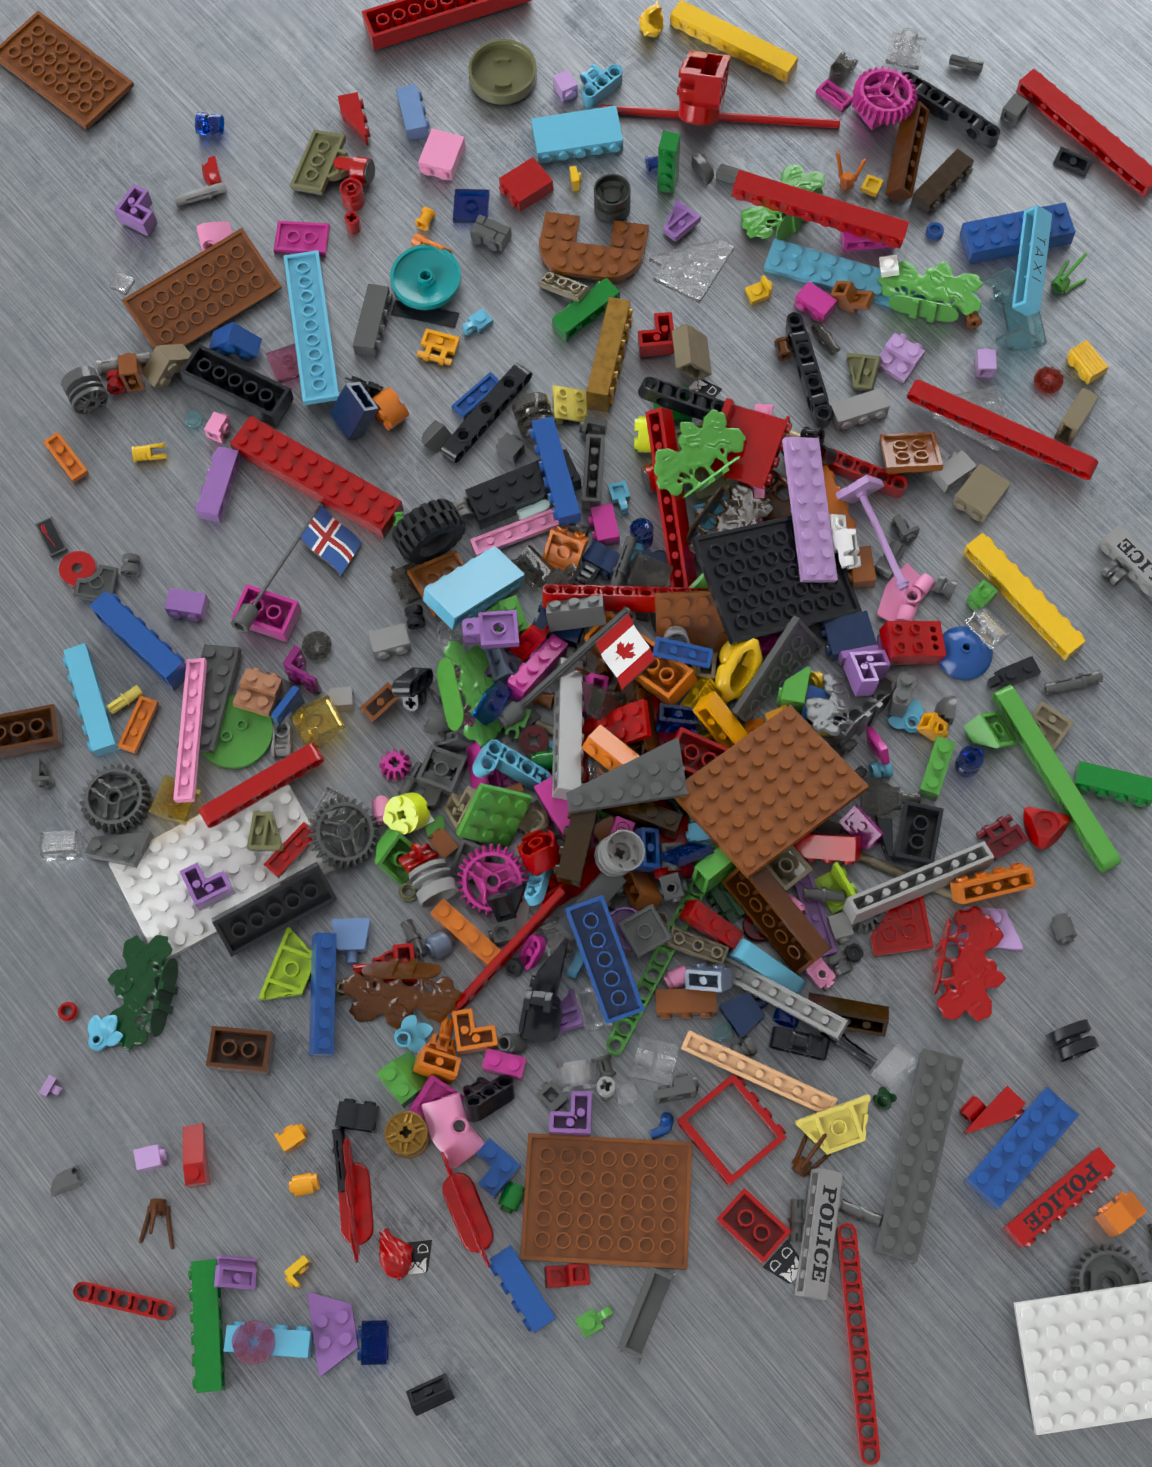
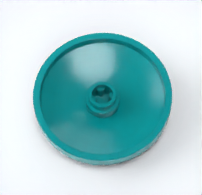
M428 244L418 245L407 249L397 257L391 268L390 281L394 294L403 304L414 309L431 310L447 304L454 298L461 285V270L458 261L448 250H441Z

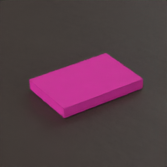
M278 221L274 254L290 255L318 250L320 257H326L330 223Z

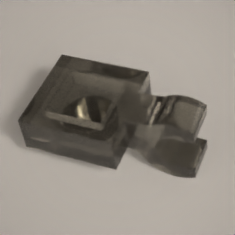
M572 563L563 572L558 568L545 576L544 581L547 585H567L570 582L569 579L577 572V567Z

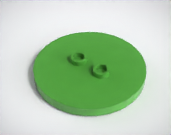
M230 696L216 753L202 752L211 763L229 770L243 769L257 763L268 752L273 740V722L271 717L234 707L233 700L235 696Z

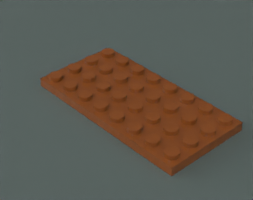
M40 11L32 15L0 44V64L86 130L134 87L133 81Z
M241 228L121 301L155 350L156 346L183 344L185 347L282 289V286L244 229Z

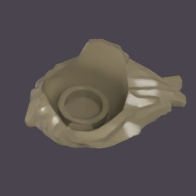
M539 800L530 803L518 827L524 836L536 830H542V832L547 833V830H550V820L545 808H542L539 804Z

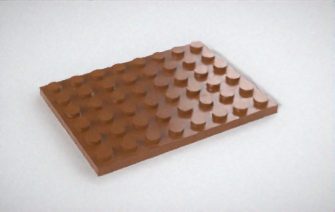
M789 705L686 779L688 796L676 797L674 799L741 873L749 879L867 791L869 785Z
M528 1133L520 1260L648 1268L651 1266L653 1268L687 1270L692 1142Z

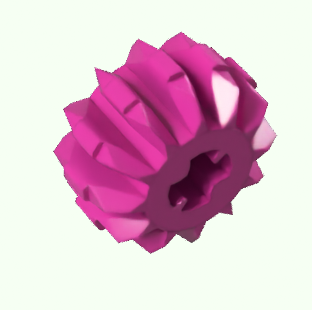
M394 748L391 754L386 750L387 757L381 756L380 758L382 761L379 763V768L382 769L381 774L386 775L387 780L393 777L396 782L399 776L405 779L404 773L409 774V767L412 766V763L409 761L410 756L408 754L404 755V750H400L397 753L396 748Z

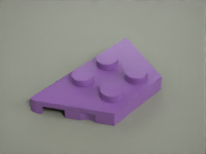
M309 1292L307 1295L319 1376H323L359 1348L353 1305Z

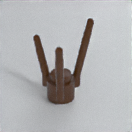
M593 647L591 650L600 663L595 668V674L608 676V682H610L614 674ZM575 667L576 671L586 676L590 674L588 671Z
M824 1133L807 1157L802 1156L800 1159L808 1138L804 1134L797 1154L792 1160L794 1165L791 1169L805 1178L807 1174L810 1176L811 1169H816L830 1157L831 1153L825 1154L811 1166L812 1162L810 1160L827 1137V1134Z
M159 1198L150 1199L139 1243L143 1242L149 1220V1234H152L156 1217L161 1218L165 1214L170 1248H174L170 1206H166L167 1200Z

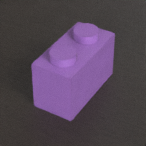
M169 588L164 609L174 619L182 617L193 622H198V620L205 621L210 600L206 593Z

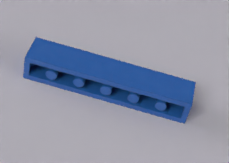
M551 416L531 421L532 429H529L531 439L536 441L534 450L536 456L539 455L541 459L538 461L540 471L545 473L543 482L545 488H549L550 493H547L549 504L554 505V509H552L554 521L558 520L559 526L580 522L581 513L554 418Z
M317 932L312 936L309 1056H331L334 1054L336 933Z

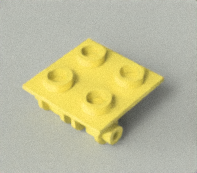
M552 385L554 421H556V424H563L564 420L584 422L587 416L586 390Z

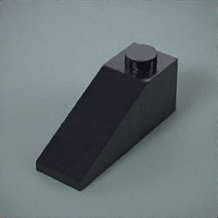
M565 938L538 969L536 975H532L529 987H532V991L554 992L556 995L558 994L569 943L568 938Z

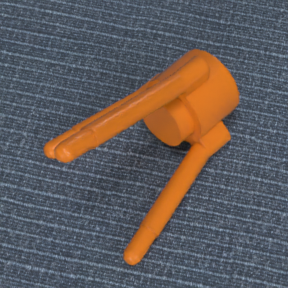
M837 151L840 187L847 191L853 188L854 181H857L866 159H863L855 175L851 172L843 173L840 152Z
M416 233L411 240L412 246L428 244L438 249H446L452 252V249L436 243L420 233Z

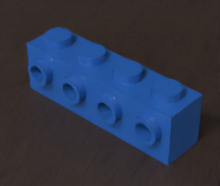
M511 1245L490 1258L492 1263L490 1264L491 1271L494 1276L499 1275L503 1282L500 1285L506 1295L509 1293L512 1295L514 1300L511 1303L516 1312L519 1313L521 1311L525 1319L522 1321L528 1331L533 1330L534 1333H537L556 1320Z

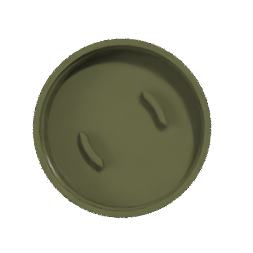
M510 39L492 40L481 45L471 56L468 65L469 80L473 91L481 99L493 104L506 105L522 100L533 90L537 80V67L534 55L525 45Z

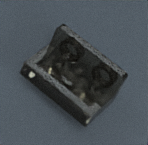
M527 545L517 559L511 560L525 574V582L532 588L543 587L555 571L531 545Z
M407 564L397 569L392 566V573L389 575L392 583H397L399 587L397 593L400 600L404 599L408 605L422 599L407 575L408 569L413 568L414 565Z

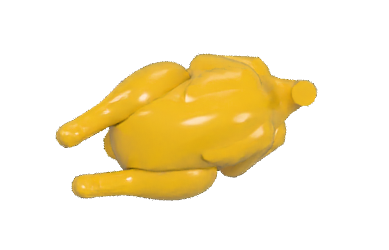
M755 638L731 646L729 641H727L720 650L719 661L721 664L716 669L714 683L718 690L721 691L722 695L720 698L725 704L733 699H740L762 665V652L759 641Z

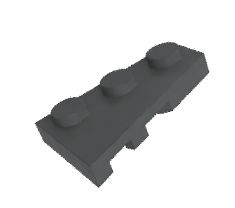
M149 831L92 837L84 854L89 858L137 868L154 835Z

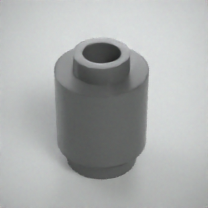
M1067 913L1052 917L1053 922L1051 924L1057 941L1063 944L1072 943L1077 934L1071 917H1068Z
M519 1032L504 1033L498 1039V1047L505 1053H521L527 1046V1040L523 1039Z

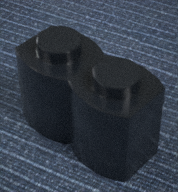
M345 1098L344 1101H339L335 1127L377 1133L380 1107L376 1106V1102L364 1101V1104H358L354 1099Z

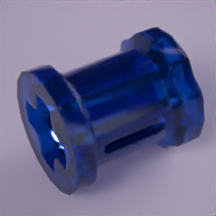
M658 155L645 157L648 172L658 168Z

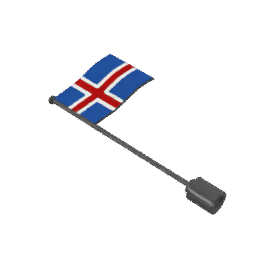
M322 502L317 503L318 507L253 604H243L231 621L234 629L241 633L248 632L259 615L256 604L300 539L313 553L331 565L341 577L362 543L353 532L335 520L324 509Z

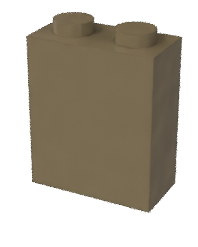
M688 324L680 325L672 330L676 369L696 381L712 375L707 336Z
M1082 388L1061 420L1054 439L1071 446L1091 415L1099 396L1091 390Z
M980 463L955 495L953 504L957 509L970 514L974 520L984 523L1008 492L1011 482Z

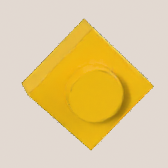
M576 166L569 167L573 192L580 191V183H582L581 172L578 173Z
M868 174L861 186L860 192L876 198L883 186L884 180Z

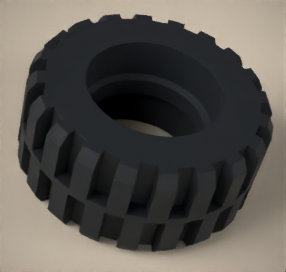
M446 499L431 500L417 508L415 507L397 522V526H394L392 531V541L407 563L413 565L423 564L440 557L443 553L448 552L450 548L454 547L462 539V535L465 534L466 524L451 501Z

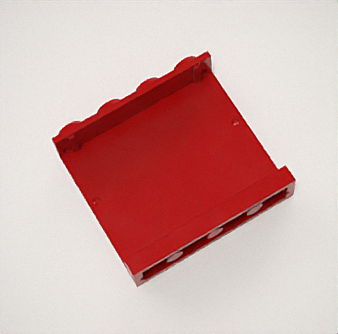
M726 398L721 411L726 415V428H739L746 437V440L743 442L742 452L731 451L727 454L729 462L737 456H740V458L729 465V471L721 477L766 490L767 486L771 485L774 475L772 472L774 468H777L780 458L778 456L780 451H783L782 439L786 437V434H790L792 429L790 417L786 416V419L761 413L735 405L733 399ZM721 448L720 451H721V453L723 454V453H724V449ZM715 458L711 464V469L715 473L725 464L720 459ZM702 467L704 472H708L705 467Z

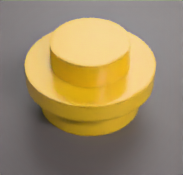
M820 671L810 673L809 684L820 689L823 688V685L826 683L824 682L823 674Z

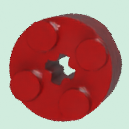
M542 830L533 831L521 839L522 843L520 846L519 844L517 845V850L525 864L526 870L533 873L534 876H539L544 871L555 868L556 863H560L561 857L558 856L560 847L554 833L550 830H547L548 833L542 832Z

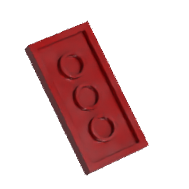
M645 699L586 719L582 727V733L584 734L582 746L588 736L599 725H602L626 745L652 737L648 702ZM586 753V759L593 758Z

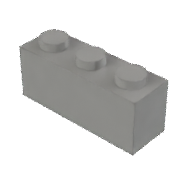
M879 388L831 403V419L836 430H847L856 424L862 425L875 418H884L888 415L890 405L883 389Z

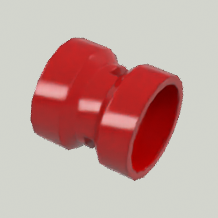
M119 370L108 371L106 374V379L109 382L107 384L108 393L114 395L124 393L125 386L120 378Z

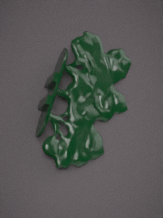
M138 935L126 940L122 956L127 967L120 970L116 969L107 979L109 984L114 986L116 997L123 998L124 1004L113 1010L110 1015L117 1016L116 1031L124 1035L119 1043H122V1048L128 1052L135 1045L142 1046L147 1043L148 1032L145 1026L148 1022L150 1034L158 1037L164 1030L168 1014H172L173 1006H170L173 994L177 995L178 987L175 986L178 976V963L174 958H170L164 966L162 965L163 961L173 950L168 942V936L156 935L147 945ZM154 965H158L159 970L154 969ZM160 976L158 987L156 990L155 979L156 977ZM153 995L155 999L152 1011L149 1012L147 1001ZM147 1016V1018H144V1022L136 1023L139 1017Z

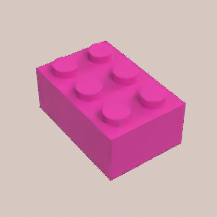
M246 584L231 616L232 619L243 604H253L262 589ZM265 591L256 604L259 615L249 630L288 642L301 612L299 602Z

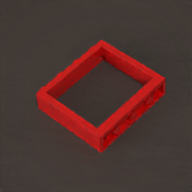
M734 1073L676 1121L678 1126L728 1187L734 1184L787 1138L785 1136V1129L779 1123L777 1125L771 1119L773 1117L771 1112L766 1107L763 1109L758 1102L760 1100L754 1092L749 1093L745 1088V1081L740 1076L736 1077ZM731 1084L735 1086L777 1137L733 1175L688 1121Z

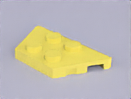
M866 1094L795 1120L794 1122L815 1144L826 1133L827 1137L819 1148L828 1155L865 1141L870 1095Z

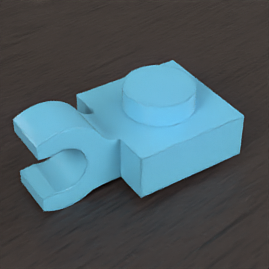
M481 308L468 317V322L462 325L464 329L462 332L466 336H469L475 330L481 333L493 324V319Z
M626 481L608 484L612 503L619 504L621 515L629 514L626 500H630V493Z

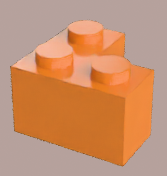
M472 1008L452 1011L459 1056L484 1052L487 1048L499 1049L495 1025L476 1028Z
M1124 1191L1120 1192L1113 1198L1115 1200L1114 1203L1110 1201L1097 1210L1099 1214L1094 1218L1110 1238L1123 1233L1135 1224L1137 1219L1147 1213V1210L1132 1191L1126 1194Z

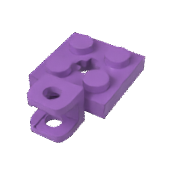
M516 610L478 612L479 618H467L462 621L463 642L465 644H481V649L519 647ZM498 626H499L501 629H504V630L501 631V632H496V631H494V630L497 629Z

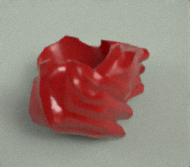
M385 1228L384 1231H379L381 1236L378 1241L380 1244V1266L387 1276L397 1278L400 1281L408 1275L411 1268L413 1248L408 1243L394 1237L390 1233L389 1228Z

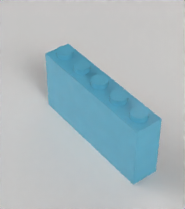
M616 106L531 118L538 163L564 161L571 158H583L590 155L623 151V137Z
M494 546L489 550L483 551L478 557L471 558L463 566H458L450 574L443 575L435 583L427 585L424 589L423 601L453 630L461 625L464 619L474 617L478 612H482L523 585L525 574Z

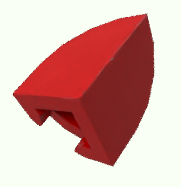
M216 156L209 157L207 159L208 162L202 164V173L206 184L210 186L220 183L222 180Z

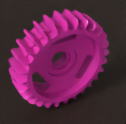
M875 66L874 70L869 68L868 72L864 71L862 75H859L854 85L852 101H854V107H857V112L862 111L861 117L867 116L866 120L872 119L873 123L877 121L880 125L882 122L886 126H888L889 122L895 125L896 121L901 123L902 119L906 120L912 114L917 101L916 85L912 84V79L908 80V75H903V71L897 72V68L891 70L890 66L888 69H884V66H882L881 69H878ZM886 90L890 95H884L881 91ZM900 91L903 93L905 100L901 98Z
M492 843L489 849L482 845V851L476 847L474 850L475 855L472 852L468 853L470 860L468 858L463 859L466 865L460 864L459 868L463 872L457 873V876L462 877V879L456 881L457 884H462L458 891H464L461 899L467 897L468 899L465 904L472 903L471 910L478 907V914L485 910V916H488L489 912L492 911L487 900L489 893L509 888L512 883L520 885L524 884V881L529 880V876H524L528 870L522 869L525 864L518 862L520 855L514 857L515 850L508 853V846L501 850V844H498L496 849H494ZM491 855L502 857L505 859V864L485 862V857ZM494 875L498 878L496 886H490L487 883L489 876ZM474 879L480 892V897H476L473 894L468 880Z

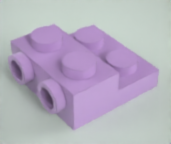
M894 333L879 355L881 357L879 369L904 384L923 359L925 350H923V346L920 343L915 342L913 344L908 341L906 335Z

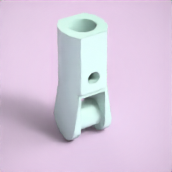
M543 499L517 510L519 520L549 510V501Z

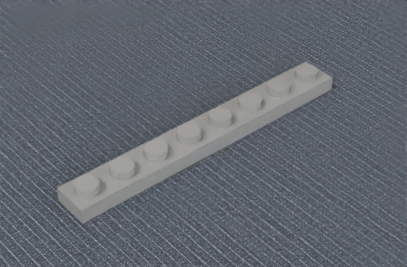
M726 956L724 966L732 968V984L840 1040L849 1024L848 1020ZM705 960L702 961L706 963L707 966L713 965V963L707 962Z

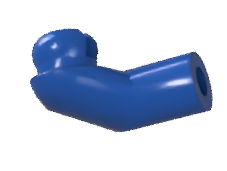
M662 1113L659 1126L649 1130L652 1140L671 1132L674 1123L671 1113Z

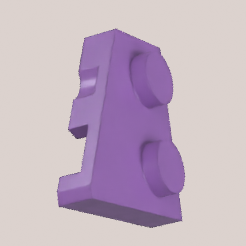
M679 200L675 201V207L670 212L668 221L663 228L664 234L675 242L701 222V217Z
M570 989L568 991L569 994L560 1003L562 1019L559 1034L586 1025L574 989Z

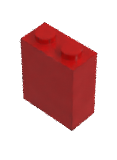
M534 157L499 178L500 186L498 188L501 194L506 195L513 208L516 207L519 212L554 191L553 180Z

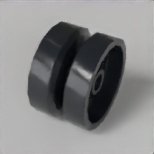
M1087 1019L1061 1027L1045 1036L1049 1046L1056 1047L1063 1044L1053 1053L1057 1063L1079 1058L1099 1047L1095 1036L1081 1038L1092 1029Z

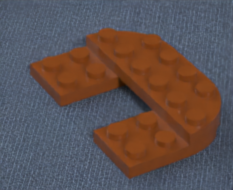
M545 212L541 237H539V252L542 263L549 268L550 272L569 278V276L594 280H604L607 278L614 285L625 282L626 278L631 275L634 276L639 271L644 259L649 225L614 220L609 247L576 242L580 216Z

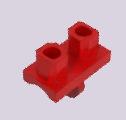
M413 843L411 845L412 851L398 858V861L409 874L418 866L438 858L439 854L428 843L422 846L418 843Z

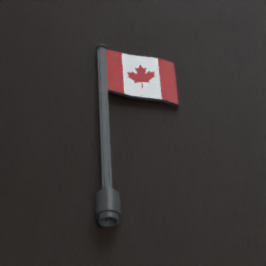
M624 606L623 610L520 702L512 701L499 712L498 722L505 729L512 728L525 716V708L595 645H597L603 661L617 678L621 691L629 686L655 662L649 645L633 624L630 617L632 614L631 609Z

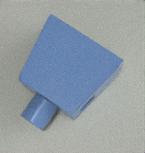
M370 918L332 919L333 931L336 933V949L338 953L346 954V964H358V954H365L368 950L372 928Z

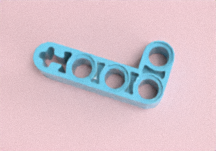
M491 740L481 748L472 767L474 775L479 778L486 777L496 768L534 791V786L551 777L547 770L498 740Z
M741 939L735 949L730 950L727 955L730 959L797 994H800L806 984V981L745 939Z

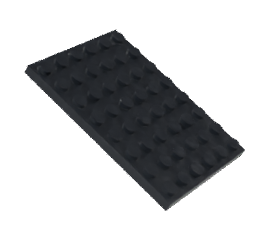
M792 516L697 536L691 540L730 646L752 638L759 639L783 633L793 616L800 618L806 626H811L862 611L846 568L842 569L838 553H834L838 578L835 583L800 581Z

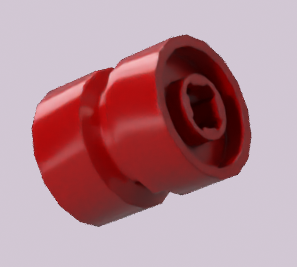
M355 178L344 180L340 185L344 207L349 211L362 209L365 204V197L361 182Z

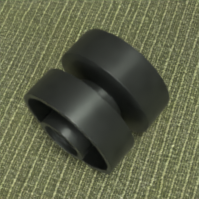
M606 174L600 177L594 185L595 213L606 222L623 220L629 214L631 208L630 184L626 178L619 174Z

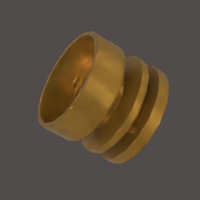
M403 1111L396 1113L385 1126L384 1136L386 1143L396 1155L402 1158L413 1159L419 1157L427 1150L430 1144L431 1137L427 1124L420 1115L414 1112ZM405 1129H408L412 1133L408 1135V1138H405L402 1135L403 1133H405Z

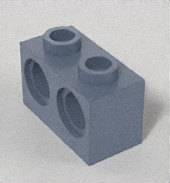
M510 647L484 649L494 682L507 684L509 677L512 674L516 675L518 672L519 663L517 657L508 651Z

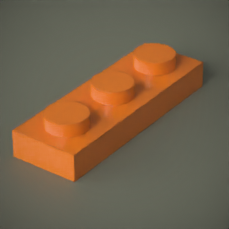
M59 432L43 441L73 483L89 474L88 470Z
M140 695L117 745L119 749L137 754L158 708V701Z

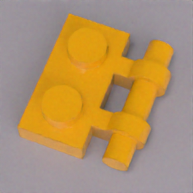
M426 328L420 343L421 347L426 349L425 352L418 350L417 357L422 358L426 362H437L441 366H451L453 359L447 358V355L455 356L460 343V337ZM433 350L441 352L440 356L431 353Z

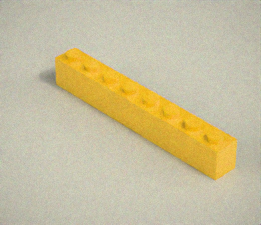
M683 0L678 2L670 14V25L675 29H679L689 36L710 44L718 50L724 51L732 57L738 58L748 65H752L762 72L774 76L778 80L787 83L797 69V56Z
M981 533L966 545L963 552L964 555L1065 661L1083 647L1086 642L1083 634L1072 627L1069 619L1063 617L1058 612L1057 607L1045 598L1041 590H1037L1032 585V581L1020 572L1019 567L1015 563H1011L1005 552L1001 549L999 550L989 536Z

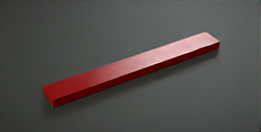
M559 887L460 995L461 998L455 1001V1011L466 1008L522 947L528 937L533 935L567 898L568 894Z

